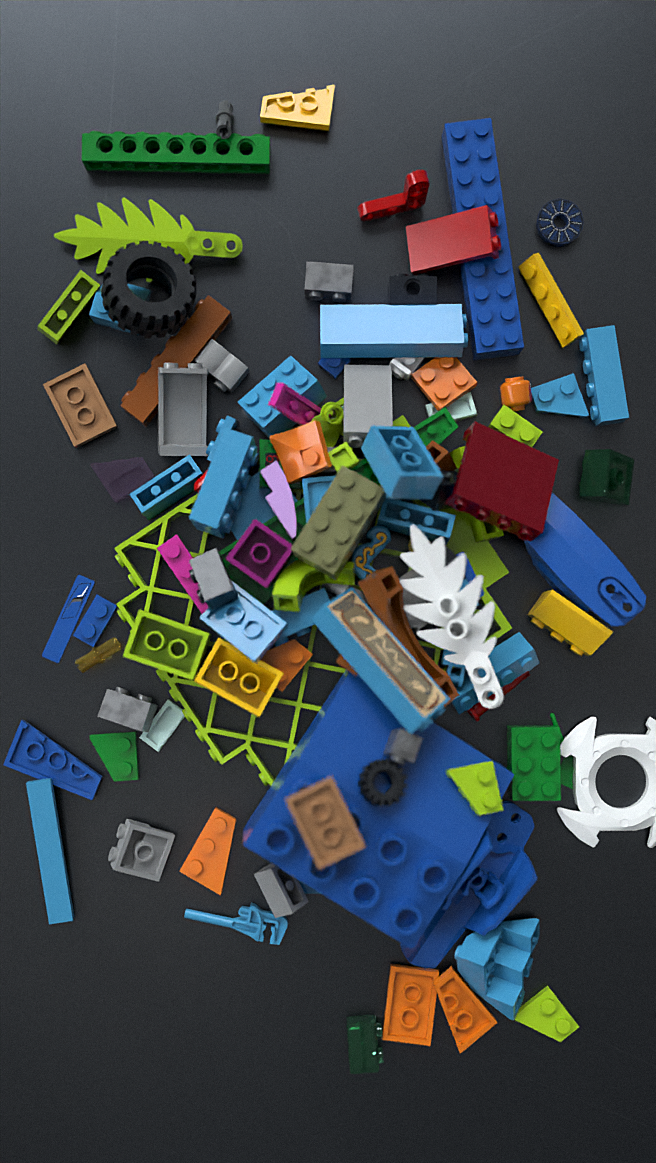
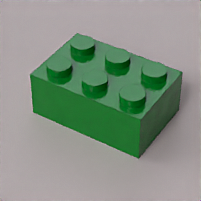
M554 725L507 726V768L514 774L508 786L509 799L512 801H561L560 727Z

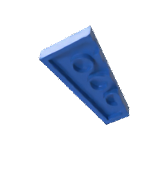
M21 720L3 764L37 779L52 778L53 785L90 800L95 798L103 778L95 770L25 720Z

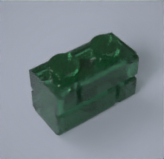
M375 1015L348 1016L347 1033L350 1073L379 1072V1063H384L383 1048H378L377 1038H382L381 1023H376Z

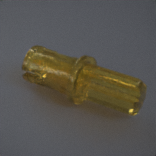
M113 637L98 647H92V651L76 659L75 664H79L77 666L78 669L84 673L96 664L104 663V659L121 650V643L116 637Z

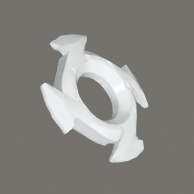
M591 716L578 724L564 738L560 745V755L564 757L574 756L573 796L579 811L558 807L557 812L565 826L578 839L593 848L599 842L596 836L599 831H636L649 826L651 827L647 846L653 848L656 846V720L651 717L648 718L645 724L648 728L646 734H604L594 738L597 719ZM617 755H626L634 758L642 766L646 776V787L641 798L633 805L624 808L607 805L598 795L595 786L596 774L601 764Z

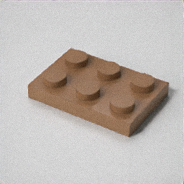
M85 363L43 384L75 448L118 428Z
M332 775L285 798L319 870L366 847Z

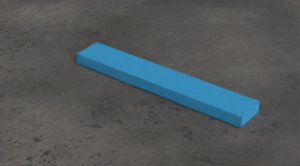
M52 778L27 781L26 787L49 924L73 921L75 917Z

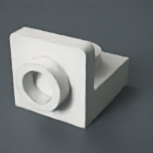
M424 357L392 359L390 362L392 374L400 380L404 378L408 381Z

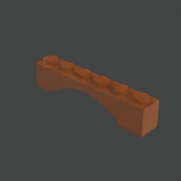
M393 567L372 572L358 582L372 611L449 697L450 700L443 707L447 706L459 694L449 675L428 656L413 634L404 610L403 586Z

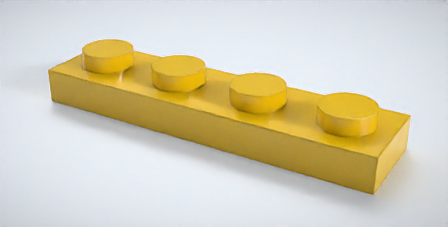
M539 253L533 254L518 268L562 347L568 346L584 335L541 255Z

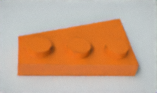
M215 807L179 871L219 895L222 894L236 818Z
M452 966L433 981L461 1054L498 1022Z

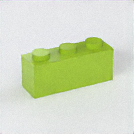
M80 270L40 322L37 330L55 344H58L93 298L100 284Z

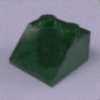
M611 449L585 450L582 462V480L579 485L580 497L597 502L629 505L635 459Z

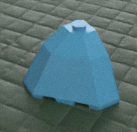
M537 918L501 922L485 936L474 932L465 938L462 945H458L455 952L458 972L472 991L513 1021L524 999V976L528 978L534 959L530 956L538 943L540 935V923Z

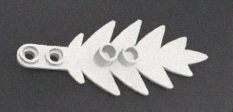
M411 525V540L415 552L402 553L400 557L412 569L424 577L402 579L399 581L406 590L434 603L406 605L404 610L426 622L444 627L417 631V635L438 647L456 652V654L446 655L444 659L455 664L465 665L480 703L488 709L497 708L503 702L504 695L488 657L495 647L497 638L492 637L484 643L492 624L495 603L493 601L472 617L480 598L483 576L479 575L459 592L465 575L466 554H461L445 568L446 550L444 538L439 537L430 544L425 535L415 525ZM479 669H484L486 671L485 677L479 676ZM488 692H493L495 694V700H490L488 698Z

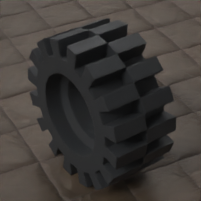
M389 759L370 762L369 765L364 766V771L359 775L361 781H358V786H361L362 789L359 790L360 793L364 794V799L370 801L373 805L389 806L400 801L399 798L405 794L403 792L404 788H407V784L404 782L407 776L402 773L404 769L398 767V763L395 761L391 762ZM381 772L389 775L391 779V787L385 793L379 792L374 786V779Z

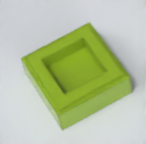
M347 441L328 452L331 465L336 473L339 472L342 465L352 469L359 464V460Z

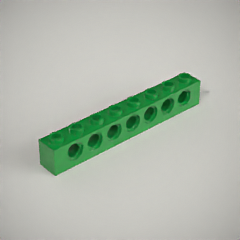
M91 131L90 133H82V162L86 170L270 174L271 144L270 136L263 134L242 136L233 133L229 138L222 139L221 136L218 137L215 133H208L206 135H195L193 133L172 135L168 132L160 134H149L146 132L126 134L116 131L113 134H106L99 131ZM108 147L112 148L108 153L103 152ZM129 148H136L134 152L126 153ZM153 148L159 149L157 153H149ZM175 149H182V152L179 154L172 153ZM199 149L206 150L200 155L195 153ZM223 149H226V150L229 151V152H228L227 154H225V155H220V154H219V152H220L221 150H223ZM245 150L252 151L250 155L241 154Z

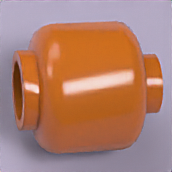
M524 376L507 378L505 383L501 384L502 405L510 407L512 411L525 410V405L531 403V385L528 380H524Z

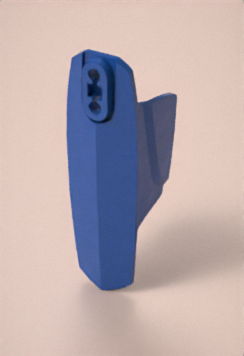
M552 492L543 533L532 541L524 540L526 551L531 557L533 566L555 592L584 612L591 610L611 627L626 625L644 609L646 602L645 594L607 545ZM606 586H612L614 588V594L608 593L606 591ZM623 604L630 605L631 611L625 612Z
M511 801L502 802L503 810L494 812L467 866L413 950L402 943L400 944L404 956L411 964L422 968H436L466 929L485 936L505 919L535 883L537 876L528 855L524 852V846L535 827L532 816ZM516 813L515 818L511 819V816Z

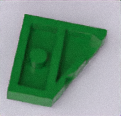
M137 731L89 735L92 744L114 781L140 779Z

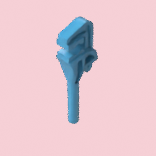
M252 902L250 907L241 906L238 911L239 917L236 918L187 908L184 915L186 919L235 929L260 942L264 940V930L266 929L267 922L273 923L271 925L270 944L276 945L280 944L288 926L286 916L275 918L272 911L262 910L257 904Z

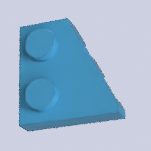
M228 415L225 420L221 418L216 428V432L219 434L215 442L211 440L206 450V454L209 455L207 460L212 461L224 429L234 430V428H237L239 422Z

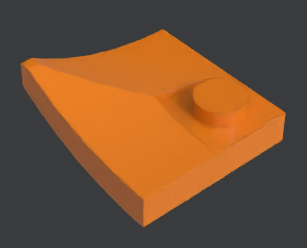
M314 420L292 430L269 436L281 462L288 484L297 483L303 478H308L332 467L319 421Z

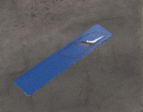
M77 575L42 653V657L59 663L95 582L93 580Z

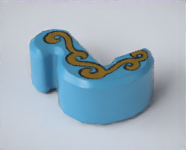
M384 526L371 528L366 535V538L370 539L371 543L362 544L354 550L351 562H354L355 575L359 580L376 571L369 564L391 541L390 531Z

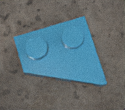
M574 373L531 388L532 403L535 411L538 413L580 416L579 418L589 416Z

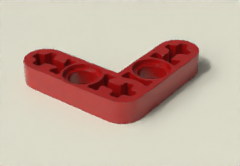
M417 170L409 173L405 178L403 193L360 204L357 207L360 219L362 221L373 220L423 206L426 202L430 185L426 170Z

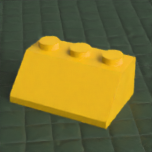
M554 590L543 592L527 614L532 618L530 621L532 624L540 629L545 627L551 631L550 636L560 643L563 641L571 645L570 650L581 657L583 654L591 656L613 633V631Z
M218 638L194 681L260 718L284 673L261 660L255 664L233 645Z

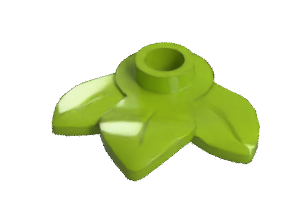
M326 403L321 408L320 414L315 416L311 422L316 420L321 423L326 446L334 447L339 436H344V412L338 403ZM332 410L333 414L329 418V412Z

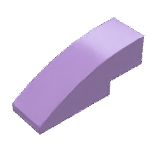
M276 460L260 471L272 491L265 498L290 538L294 540L297 535L295 506L286 477Z

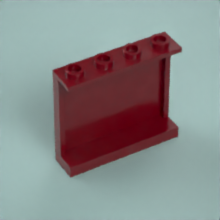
M475 421L464 432L462 440L466 441V446L453 494L446 500L445 504L453 507L456 511L470 514L479 521L488 522L502 531L513 533L522 540L532 541L543 533L559 460Z

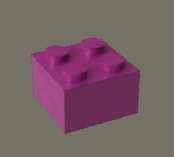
M254 519L226 560L266 589H269L293 555L291 551L293 545Z

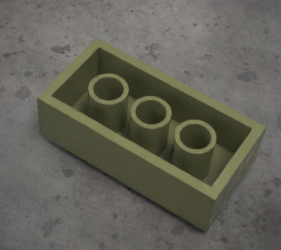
M342 465L292 546L291 551L294 557L337 580L387 498L383 487Z

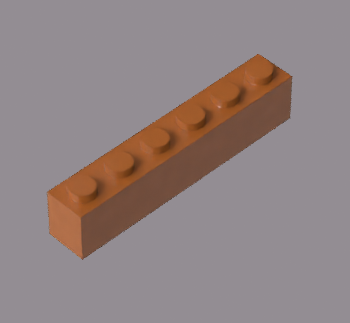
M209 295L196 304L193 315L187 318L186 323L180 327L181 330L176 336L173 335L168 339L165 345L166 349L161 355L157 354L153 358L151 368L147 373L143 372L138 377L135 388L132 391L126 392L122 398L123 403L120 406L145 427L149 425L158 413V367H164V363H178V367L188 368V363H195V358L211 339L215 341L232 320L231 312Z

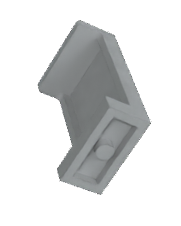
M164 363V367H158V454L160 456H188L189 454L190 456H208L206 454L208 448L206 445L208 369L202 368V363H188V368H180L178 363Z
M344 365L343 443L347 441L350 447L359 448L362 447L371 425L393 426L391 365Z

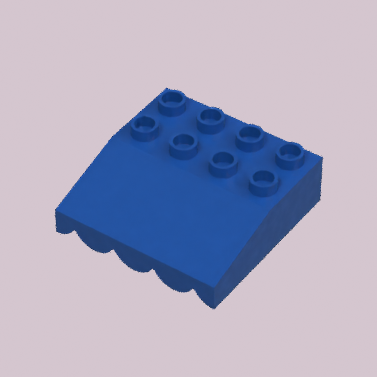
M346 669L243 828V845L413 950L467 866L494 814L493 812L476 815L470 807L469 801L458 791V786L451 777L447 776L445 770L493 761L501 799L514 774L502 764L489 758L463 739L450 733L433 721L423 731L417 728L411 733L423 738L414 762L397 765L404 769L402 773L407 776V779L404 780L407 788H404L403 792L405 794L399 798L400 801L389 806L373 805L370 801H366L364 794H361L359 791L362 790L361 786H358V781H361L359 775L364 771V766L380 759L390 760L391 757L383 754L391 731L399 728L404 731L407 730L359 674L355 676ZM383 772L376 775L374 779L376 790L385 793L390 789L391 779L389 775ZM332 775L366 847L319 870L285 798Z

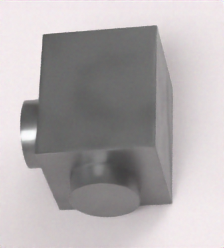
M400 728L392 730L383 754L390 756V761H395L399 765L412 763L415 760L423 738L410 734Z

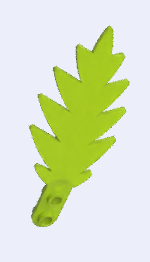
M123 197L121 200L128 226L115 212L98 202L97 207L102 227L94 221L76 214L77 228L54 234V237L60 241L77 245L74 255L76 260L93 255L102 249L96 268L97 274L105 271L110 257L115 255V251L121 247L126 249V244L135 242L136 245L140 241H148V244L158 242L165 248L169 246L174 249L175 254L178 255L180 253L185 258V264L189 263L194 255L234 258L241 253L243 248L241 239L235 234L195 231L190 221L184 215H180V227L175 219L152 199L148 202L154 226L140 209ZM204 240H210L212 242V246L210 248H205L203 246ZM227 242H234L235 249L229 250L227 248ZM149 278L146 279L147 282H151L153 280Z

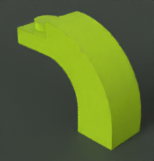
M299 559L284 569L275 583L273 590L275 610L300 612L302 599L306 592L320 584L354 585L356 579L354 562L348 561L337 580H334Z

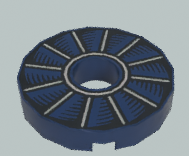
M551 200L542 207L536 221L537 232L546 243L554 244L557 247L569 245L577 239L582 231L584 222L582 212L576 204L569 200ZM554 219H563L565 221V227H556L554 224Z

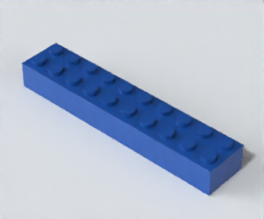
M491 118L446 123L442 133V142L452 213L455 214L488 205L493 212H496L499 223L498 227H495L496 236L498 235L501 241V250H498L499 258L493 259L491 256L460 263L473 360L519 355L524 348L492 121Z

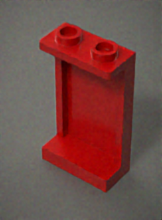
M488 205L406 226L411 273L417 276L420 273H427V271L491 256L493 259L499 258L498 250H501V241L499 236H496L495 227L499 225L496 212H493Z

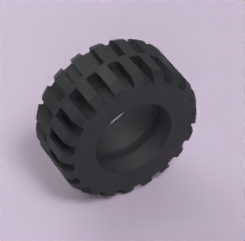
M140 241L138 245L135 242L126 244V249L121 247L115 251V255L110 257L105 268L101 289L104 309L109 311L108 316L113 322L118 321L119 328L123 331L125 329L130 330V334L136 337L137 334L144 335L143 338L151 339L153 335H156L157 338H163L166 332L171 335L186 323L196 298L197 289L195 287L197 281L196 277L192 275V267L189 263H184L185 258L180 253L178 255L175 254L173 248L169 246L165 248L161 246V243L154 242V244H148V241ZM137 278L153 279L166 288L170 298L157 303L147 302L134 295L127 284Z

